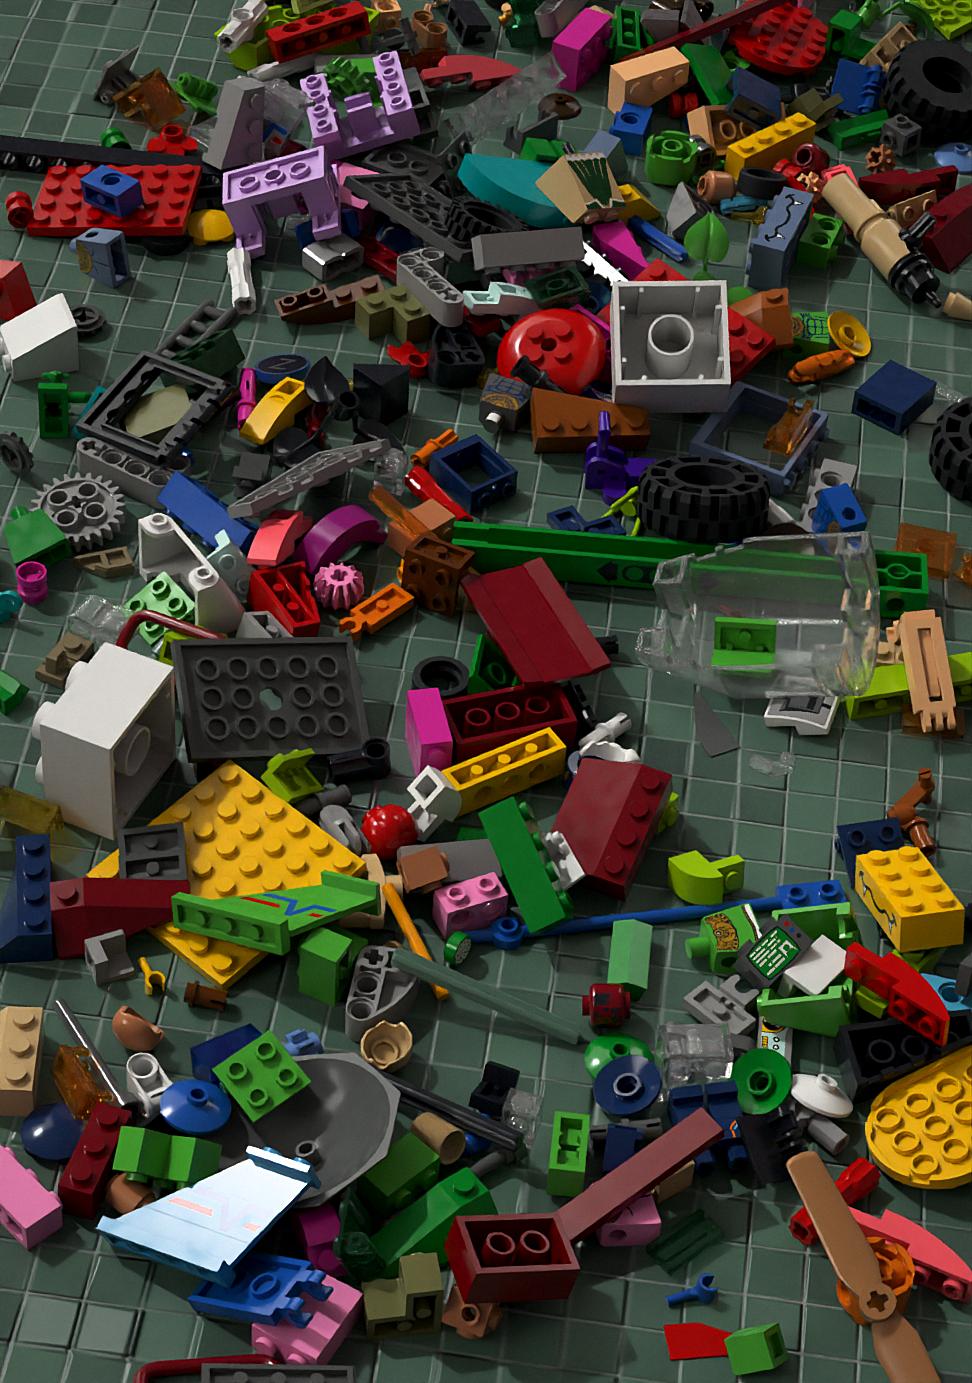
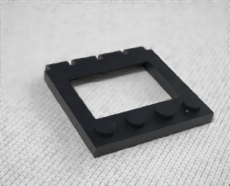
M142 350L79 420L76 427L80 434L97 438L157 465H161L163 462L171 464L183 451V446H187L200 431V427H203L217 411L216 407L220 408L232 392L226 387L224 380ZM159 376L204 392L158 445L114 427Z

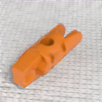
M849 349L828 351L807 357L805 360L796 363L793 366L794 368L788 372L787 380L792 384L820 380L851 368L855 361Z

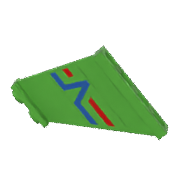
M324 870L321 872L322 885L213 900L178 892L171 897L174 928L283 956L291 950L290 937L358 911L375 916L382 914L380 883Z

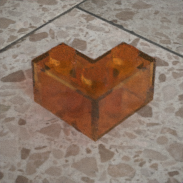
M159 67L113 96L126 119L140 111L153 132L187 111Z

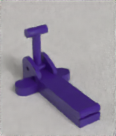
M602 411L599 413L597 442L590 444L586 450L585 488L602 489L603 502L611 506L626 494V490H630L635 486L639 487V476L644 468L658 459L627 458L626 461L625 453L621 448L608 445L611 435L610 413Z

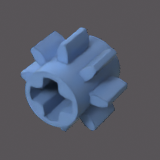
M297 1029L285 1035L288 1043L283 1045V1047L291 1056L324 1054L321 1041L314 1032L307 1034L305 1029Z

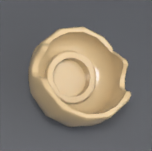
M384 1020L367 1030L361 1039L362 1059L372 1067L386 1073H393L404 1068L413 1053V1034L403 1022L391 1024Z

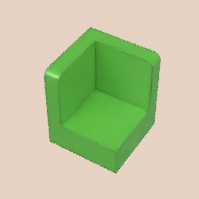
M779 1322L740 1329L724 1339L735 1375L774 1369L789 1359Z

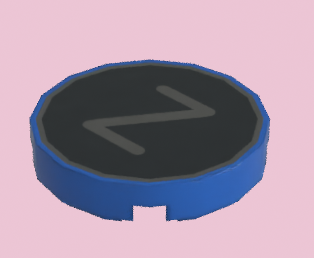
M298 354L270 356L258 361L255 365L256 375L259 380L269 384H278L286 377H295L296 380H302L311 369L309 358Z

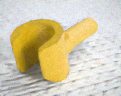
M145 957L139 958L138 963L145 975V993L152 995L153 988L151 984H158L161 986L162 991H165L166 979L164 974L159 971H152Z

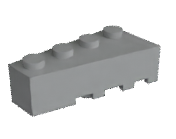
M581 227L482 234L471 238L475 271H484L485 275L501 273V270L510 269V273L526 271V268H535L536 271L548 270L551 267L572 268L576 267V262L585 259Z

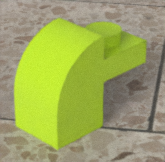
M697 850L668 858L667 886L677 896L687 902L698 905L721 904L723 902V894L743 888L745 860L737 854L710 863Z

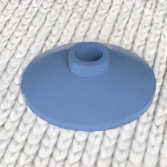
M961 142L943 144L935 150L934 160L940 167L955 165L959 170L958 174L972 173V146Z

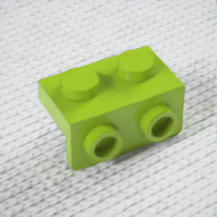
M311 748L302 751L295 749L286 755L282 753L277 754L267 763L268 769L261 776V779L275 796L283 799L290 805L310 798L312 793L324 790L305 766L315 754Z

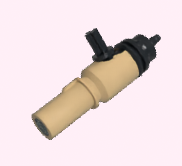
M841 173L831 178L824 186L822 196L850 227L855 240L861 243V250L889 281L890 285L900 295L908 296L913 303L918 304L928 300L935 308L941 307L942 302L935 293L940 286V279L934 274V265L929 261V258L925 253L918 251L923 246L921 239L937 223V219L926 211L910 229L907 227L901 228L894 219H888V215L877 202L869 199L847 173Z

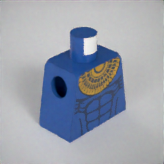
M847 483L822 489L811 529L832 554L849 552L854 558L861 556L867 550V546L862 540L867 519Z

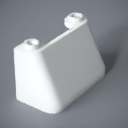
M155 513L139 519L140 574L145 581H152V577H157L165 571L175 583L181 581L195 598V625L224 634L238 630L243 613L246 612L244 606L174 520L162 513Z

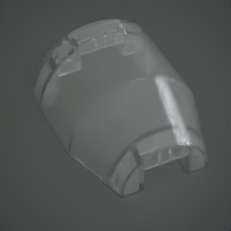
M869 531L749 537L743 539V545L724 549L723 545L715 547L716 552L697 557L695 553L658 563L653 587L662 609L657 628H640L634 650L638 660L645 667L734 699L861 696L869 688L876 667L880 637L879 579L874 547ZM733 617L777 620L774 664L732 666L713 664L710 668L714 652L715 618Z

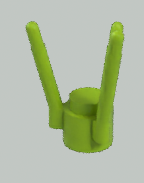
M638 486L631 488L622 498L610 506L611 509L602 517L611 514L615 515L620 510L627 516L637 515ZM637 517L631 536L637 537L642 525L639 517Z

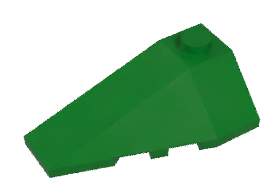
M465 1167L437 1183L348 1256V1261L366 1282L380 1278L386 1280L397 1279L399 1257L409 1256L413 1253L426 1254L437 1252L439 1267H446L449 1260L444 1244L455 1216L499 1215L489 1190L468 1167Z

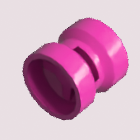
M33 561L21 564L16 570L17 582L19 583L17 586L18 595H20L23 602L28 604H37L44 601L48 596L45 566Z

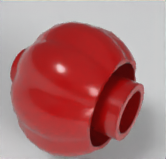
M389 804L385 807L377 805L370 809L362 819L363 826L360 830L371 845L370 854H377L382 862L397 860V850L402 846H413L419 836V827L414 816L406 808L398 805Z

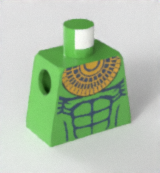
M828 312L793 313L794 347L782 349V356L786 359L802 361L807 357L828 352Z

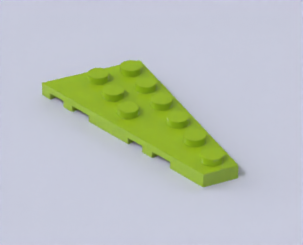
M910 0L923 7L930 14L934 26L948 40L972 29V0Z

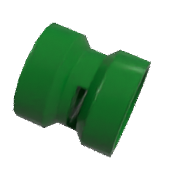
M108 128L99 138L101 146L132 150L125 135L119 128Z

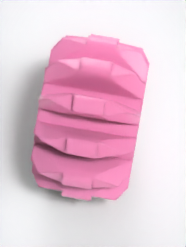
M330 562L328 568L320 567L313 581L316 601L322 602L323 608L332 606L335 611L340 607L348 610L350 605L357 606L358 601L364 594L362 573L356 571L354 565L344 566L343 562L340 565H334Z

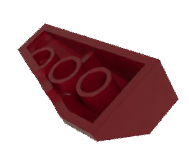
M82 877L50 882L51 915L59 959L66 960L85 957L84 940L122 929L125 933L126 941L133 938L132 934L148 927L157 928L173 921L171 897L178 892L191 895L189 881Z

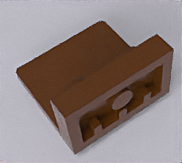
M421 533L405 549L401 588L414 597V604L452 618L456 613L460 576L474 563L475 552Z

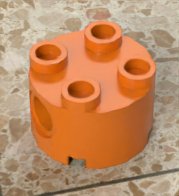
M877 1236L867 1237L868 1243L878 1258L882 1283L890 1287L895 1293L897 1300L896 1310L902 1315L907 1308L915 1275L912 1257L901 1245L895 1243L892 1246L885 1243L886 1238ZM838 1278L836 1293L839 1303L847 1313L852 1315V1319L857 1324L863 1326L871 1324L860 1314L858 1298ZM876 1294L872 1295L871 1303L868 1307L870 1309L876 1307L879 1312L884 1311V1303L887 1300L885 1298L878 1299Z

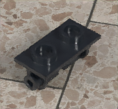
M223 182L207 186L199 185L191 213L208 209L207 202H212L213 209L223 210Z
M571 680L567 681L568 685L561 688L578 720L576 738H580L586 731L590 729L592 731L595 730L593 723L597 722V719L590 705L584 707L582 704L587 698L580 684L573 686Z

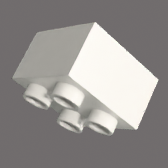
M726 280L613 281L610 305L613 403L648 409V413L725 412L731 386Z
M105 642L89 663L78 661L72 667L66 681L64 694L56 704L49 701L43 703L37 711L32 725V736L35 739L41 740L42 756L36 767L35 780L38 784L44 786L46 815L114 841L117 837V830L124 828L176 758L173 666Z

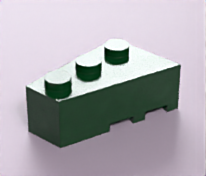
M233 329L217 331L169 358V360L216 378L238 368L237 365L246 359ZM160 376L165 388L178 383ZM184 385L188 397L195 394L196 392H200L199 390Z

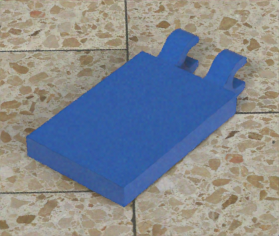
M248 1251L232 1268L237 1276L230 1288L203 1279L187 1300L195 1311L275 1327L283 1318L293 1326L305 1329L313 1319V1315L301 1311L306 1304L305 1300L299 1298L301 1293L304 1291L314 1299L324 1302L334 1289L331 1286L322 1284L326 1274L316 1270L310 1261Z

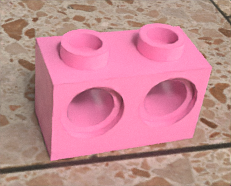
M495 872L434 890L432 917L445 940H447L457 931L479 930L492 926L496 919L506 916L508 894Z

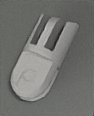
M328 805L322 809L318 819L322 830L358 857H361L362 854H370L371 845L346 809L338 805Z

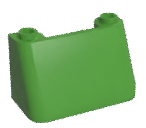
M851 902L772 911V916L777 921L786 913L813 942L823 934L845 951L854 942L864 947ZM843 971L820 995L809 996L801 989H798L790 998H784L777 993L783 976L782 973L772 983V988L763 989L762 996L757 997L759 1016H764L766 1022L836 1038L839 1026L859 1024L860 1007L853 1002V997L862 985L845 975Z

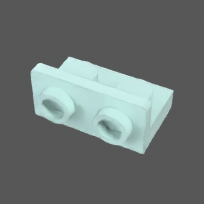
M223 529L214 536L219 546L206 557V560L217 571L238 600L243 602L247 597L251 572L257 570L252 564H247V557Z

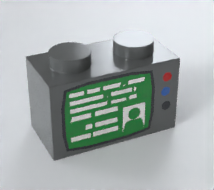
M786 913L778 921L772 916L758 930L762 936L755 943L749 939L735 952L740 958L732 966L755 989L759 990L760 994H762L763 989L768 988L814 943Z

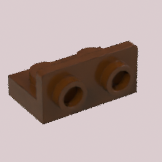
M443 47L419 48L421 52L411 56L409 49L397 50L402 70L415 67L418 74L423 69L439 67L438 63L444 56H448L447 50Z

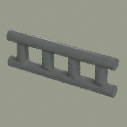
M206 298L152 353L167 359L177 354L170 351L175 345L187 349L211 334L222 331L238 314L237 309L230 306L225 312L213 308L214 301L211 298ZM203 316L216 320L211 326L198 322ZM189 330L202 334L197 341L184 336Z

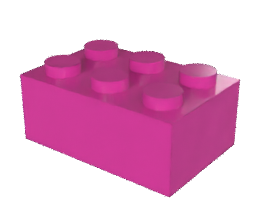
M585 8L557 36L552 43L549 84L576 93L582 85L587 83L593 73H597L599 67L610 58L611 48L609 43L613 34V27L611 26L612 16Z

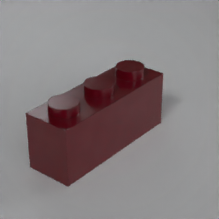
M97 1103L57 1185L58 1197L63 1204V1213L94 1221L106 1195L105 1187L117 1172V1170L112 1168L121 1126L132 1127L131 1111Z

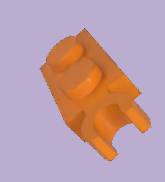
M391 583L351 609L350 617L343 618L339 622V632L343 633L346 630H351L350 636H352L353 641L358 640L364 630L373 634L414 606V597L395 583Z

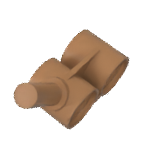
M427 3L423 10L415 11L412 14V31H416L418 36L415 39L423 48L443 47L446 49L447 26L441 22H433L432 12L434 7L432 4Z

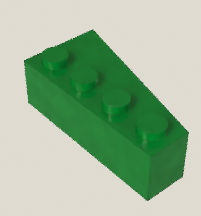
M512 796L479 812L478 815L530 934L540 936L574 920L571 912L574 909L573 902L569 894L563 891L559 881L561 879L559 870L551 860L547 843L540 831L530 803Z

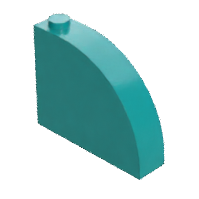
M465 153L457 176L463 185L476 198H480L482 202L487 200L493 206L497 204L501 206L500 209H507L511 211L510 214L519 216L518 219L523 220L525 224L539 228L558 229L579 227L580 223H572L535 184V181L554 163Z

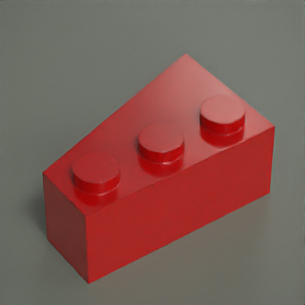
M305 561L252 571L246 600L255 612L269 611L293 637H317L320 618L315 599L311 596L310 580L306 577Z

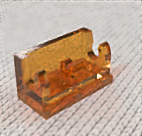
M792 397L787 404L786 412L776 426L773 425L768 431L763 448L789 457L810 427L814 401L807 399L802 407L803 410H798L794 405L796 398Z
M66 1044L60 1045L50 1072L74 1119H90L98 1102L106 1104L105 1101H113L115 1098L110 1091L98 1090L88 1071V1063L79 1061L78 1057L91 1056L90 1050L84 1046L68 1047Z

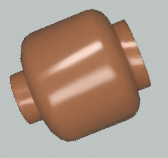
M709 170L705 175H702L697 186V191L701 198L708 204L720 205V201L723 199L734 198L738 189L730 173Z

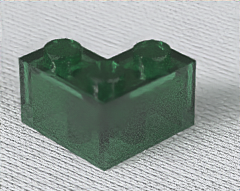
M507 0L513 12V15L505 25V36L509 39L511 48L537 46L543 37L540 36L535 11L545 0Z

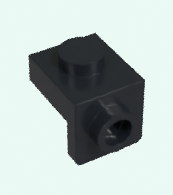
M488 1061L485 1065L482 1081L471 1093L468 1106L477 1109L481 1114H489L491 1117H502L514 1101L520 1071Z

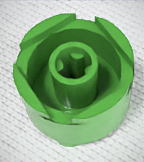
M670 130L662 131L661 136L655 138L654 135L650 136L647 141L644 165L647 181L651 184L672 185L676 188L682 181L687 185L691 177L695 175L698 151L696 141L694 143L689 140L690 136L683 132Z

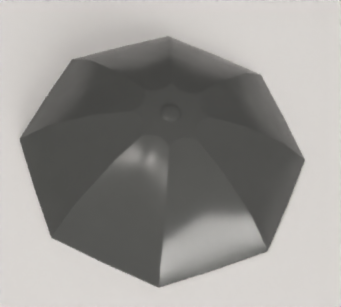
M355 1052L291 1056L312 1083L255 1123L251 1121L229 1093L227 1097L231 1103V1114L228 1122L220 1130L202 1135L201 1138L202 1140L223 1145L217 1173L250 1159L246 1153L248 1146L261 1150L264 1147H269L290 1160H294L295 1157L302 1158L314 1166L313 1171L322 1184L319 1189L310 1187L290 1209L322 1206L386 1159L395 1127L401 1092Z

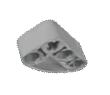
M370 945L364 947L358 954L345 1014V1034L352 1041L361 1042L367 1030L384 1020L391 1024H397L411 1009L418 996L421 978L391 965V959L396 948Z

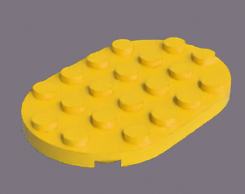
M972 1045L961 1048L893 1082L871 1104V1112L867 1122H865L868 1150L877 1166L894 1180L923 1189H953L972 1181Z

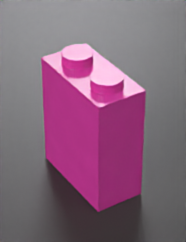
M438 687L407 691L405 738L416 778L428 765L442 771L451 767L453 739Z

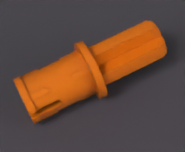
M448 429L438 438L429 439L422 449L411 455L412 465L425 469L430 464V454L458 442V435L455 434L454 430Z

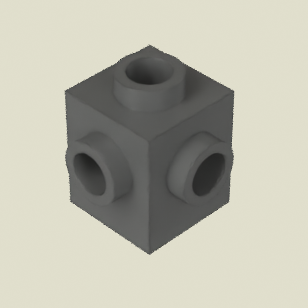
M898 114L883 122L880 144L886 145L896 154L903 157L919 148L922 127L908 117Z

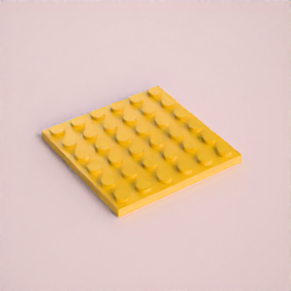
M227 760L147 825L183 822L191 895L210 900L322 885L321 872L324 870L356 878L367 871L365 861L286 801L275 796L270 789L232 760ZM119 848L86 874V878L120 879ZM174 921L157 928L148 927L145 929L214 986L224 991L270 953L174 928Z

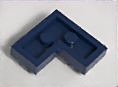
M573 505L547 513L546 522L554 530L626 536L627 533L612 514L586 522Z

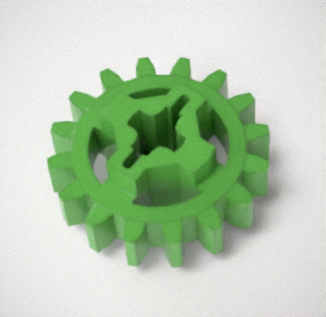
M341 57L338 59L333 58L323 69L325 78L328 80L327 85L329 89L332 90V94L338 96L340 102L345 103L344 98L369 91L370 98L373 97L371 94L373 89L368 86L370 80H367L364 77L365 73L359 72L358 66L351 64L348 59L344 61Z

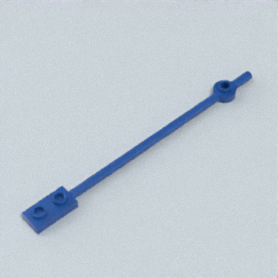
M839 879L776 886L775 897L723 902L716 905H696L571 920L540 936L613 928V921L635 919L647 924L699 919L745 903H750L753 912L844 903L847 900ZM509 916L496 919L490 929L463 932L472 937V944L492 942L494 946L502 950L518 948L523 943L524 938L539 937L530 934L527 925H523L518 919Z

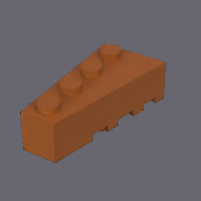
M533 387L529 405L534 454L586 452L590 444L597 442L599 413L602 411L610 413L611 435L608 445L617 446L623 451L646 450L650 438L648 409Z

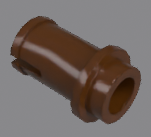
M197 980L195 983L188 982L183 1002L189 1003V1007L192 1008L194 1005L224 1012L227 1004L226 998L229 995L228 990L224 991L199 985L200 981Z

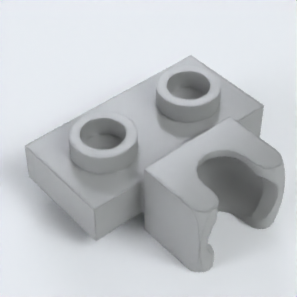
M733 975L720 985L719 990L707 981L703 982L683 998L682 1007L710 1029L745 1036L755 1028L756 1019L751 1014L757 1009V997L760 996V993L757 989H752L747 993L738 992L736 984L740 982V976Z

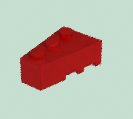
M0 260V318L10 321L37 306L22 262Z

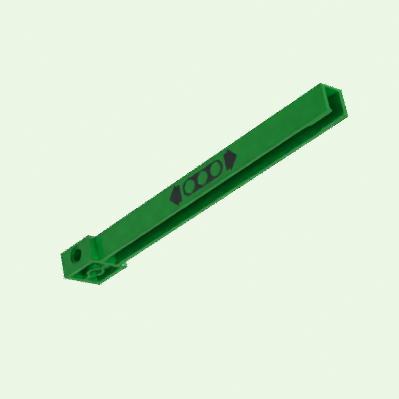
M454 521L452 544L475 552L474 563L465 571L469 573L486 574L522 566L526 562L542 557L556 580L857 606L864 607V615L900 618L904 612L926 610L929 595L927 554L868 549L866 557L859 556L854 558L851 555L726 544H696L680 540Z

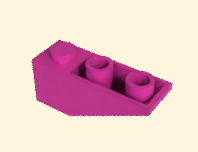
M623 221L593 225L592 244L598 250L596 253L599 255L604 253L612 261V267L614 269L620 267L629 277V281H633L650 265L649 262L645 261L641 247L636 245L632 231L627 229Z

